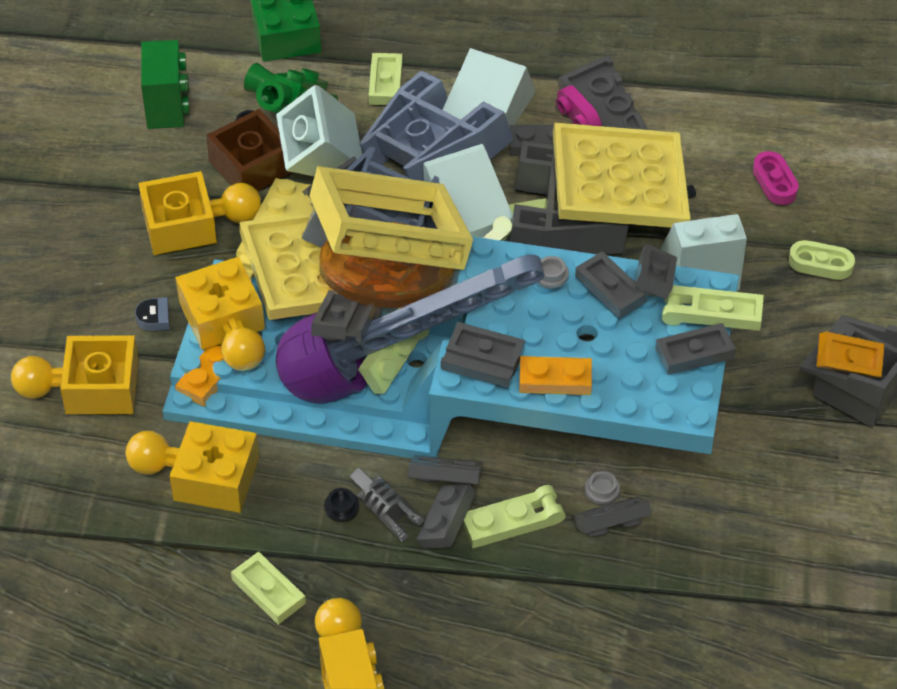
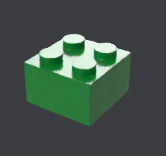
M250 0L252 23L263 62L321 53L320 25L313 0Z
M178 40L141 42V89L147 129L184 127V114H190L189 96H184V93L190 91L189 76L182 73V71L187 70L186 52H180Z

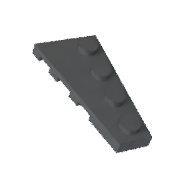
M610 55L559 77L558 86L561 89L568 85L574 86L597 111L602 126L648 130L640 113H637L633 106V99L630 93H626L622 85L623 80L619 72L615 71Z

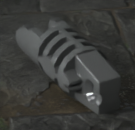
M358 467L350 475V478L362 489L357 497L402 542L409 536L406 534V530L400 524H396V522L405 513L418 526L425 521L379 474L372 480Z

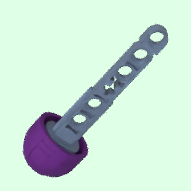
M537 255L518 257L502 264V267L490 269L371 321L361 343L356 342V337L347 336L346 340L330 341L323 337L311 335V323L317 312L309 315L291 326L280 339L276 352V366L279 377L284 386L294 396L315 404L329 403L359 392L365 388L367 383L358 370L365 360L364 356L510 295L516 289L521 290L541 281L545 275L541 259Z

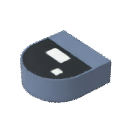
M168 297L146 299L137 305L135 316L136 322L141 329L146 331L170 330Z

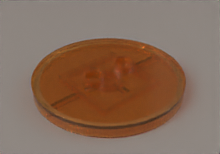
M345 235L342 243L349 244L351 236ZM328 239L321 248L319 259L320 274L332 290L352 301L385 308H402L451 287L456 270L333 253Z

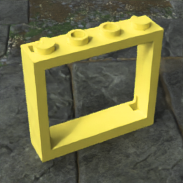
M317 166L309 196L333 253L460 270L465 269L473 238L444 184ZM425 201L433 202L432 208L424 207ZM344 204L431 215L437 229L349 217ZM345 235L351 236L349 244L342 243Z

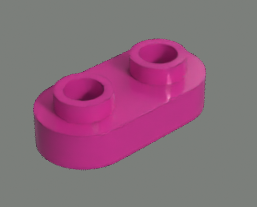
M568 85L558 91V98L556 99L557 108L561 114L567 115L573 121V124L602 126L597 111L574 86Z
M772 151L759 153L754 159L753 174L766 197L771 202L779 205L792 203L797 197L799 185L785 159L780 154Z

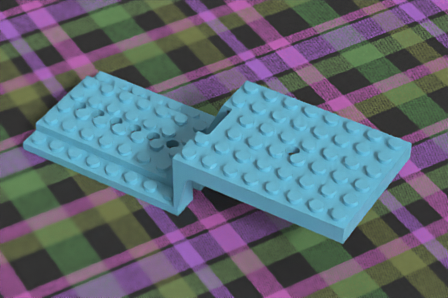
M472 236L473 243L465 269H456L440 291L490 269L502 267V264L524 255H537L540 259L547 256L561 258L569 270L568 281L563 286L554 289L542 287L538 283L521 290L516 289L510 295L430 328L429 334L418 341L385 394H374L366 383L363 390L329 403L315 404L294 396L282 383L276 366L277 344L280 342L283 334L295 323L312 314L269 320L254 276L251 282L262 302L265 329L258 331L265 343V355L261 363L254 369L238 371L231 368L225 360L215 362L213 372L221 378L217 382L218 391L208 398L205 402V407L193 402L192 398L175 389L176 383L185 373L201 367L199 357L205 351L201 350L188 322L170 375L171 387L162 413L163 419L182 423L192 421L254 432L259 435L413 458L414 455L438 457L441 443L450 421L458 416L711 455L726 360L668 375L655 349L656 339L712 325L685 322L679 325H667L662 321V310L667 304L663 298L647 295V302L619 319L575 277L576 267L597 254ZM608 256L634 281L636 280L639 260ZM214 259L212 265L223 261ZM676 266L673 285L737 292L739 275ZM424 290L420 293V297L415 299H407L401 295L400 301L381 304L382 316L398 310L406 303L417 302L437 292ZM460 322L525 340V350L522 356L592 358L591 395L519 393L520 362L514 376L510 380V386L507 388L441 370V359L446 353L447 345L457 323ZM725 327L730 336L731 328ZM582 334H590L593 335L595 339L592 341H583L578 337ZM414 360L424 362L421 367L417 368L409 365Z

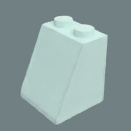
M470 48L443 111L462 119L484 101L504 111L510 127V125L516 124L536 90L527 67Z
M314 85L276 114L286 171L315 176L317 166L337 168L355 156L358 159L362 155L355 113L320 86Z
M483 144L423 163L424 181L431 182L434 176L439 177V183L445 185L471 236L483 238L491 231L494 220L500 216L507 217L512 222L513 214Z
M738 214L678 222L672 225L661 246V250L677 257L676 266L739 275L737 290H740L747 238Z

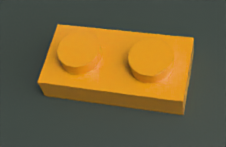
M831 332L819 333L816 367L848 374L854 373L873 379L882 377L884 343Z
M222 344L206 349L199 357L201 367L185 373L175 385L176 391L192 398L193 402L205 407V402L208 398L218 391L217 382L221 378L214 374L213 365L215 362L224 360L221 352Z
M520 356L519 393L591 395L592 358Z

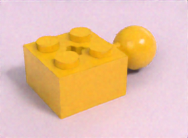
M202 171L138 183L142 210L153 255L215 244L217 240L214 217L225 215L230 221L240 224V222L254 220L261 206V197L258 191L246 183L233 184L223 192L221 198L209 200Z
M239 256L175 277L179 303L201 350L222 344L221 352L223 359L231 368L238 371H248L257 367L265 355V343L258 331L265 329L263 307Z
M135 335L67 336L63 368H52L47 360L39 356L24 357L12 369V386L19 395L28 399L41 398L52 387H60L65 414H134L139 365Z
M189 421L180 448L170 447L167 440L161 434L147 430L138 432L131 437L126 446L125 456L129 466L137 473L143 475L156 474L165 466L173 467L170 473L173 501L241 513L259 460L257 433Z
M344 598L327 600L319 607L315 615V628L320 636L318 639L324 688L384 689L382 676L376 672L375 664H377L374 644L373 642L366 643L363 629H361V613L353 602Z

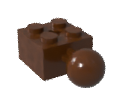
M260 109L206 135L209 162L230 185L246 183L259 191L272 184L275 178L282 179L293 173L286 171L279 129Z

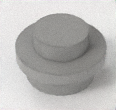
M547 256L541 259L545 275L537 283L549 289L563 286L569 278V270L565 262L556 256Z
M598 471L592 474L586 481L585 494L593 503L600 505L610 504L618 498L620 485L615 476L610 472Z

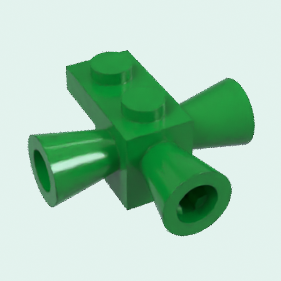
M254 63L245 75L244 90L256 93L258 104L263 109L277 114L314 85L320 86L326 91L328 82L318 78L319 73L313 70L302 68L301 72L289 69L287 73L273 74L259 63ZM330 94L331 96H333L335 99L338 100V96H337V95H335V94Z

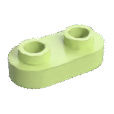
M803 240L792 245L789 254V264L800 273L842 280L852 274L855 257L852 252L843 247Z

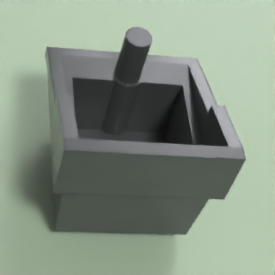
M841 315L828 332L884 343L882 377L873 379L854 373L848 374L816 367L818 345L802 363L800 371L815 375L814 396L873 428L897 397V327L888 325L886 328Z

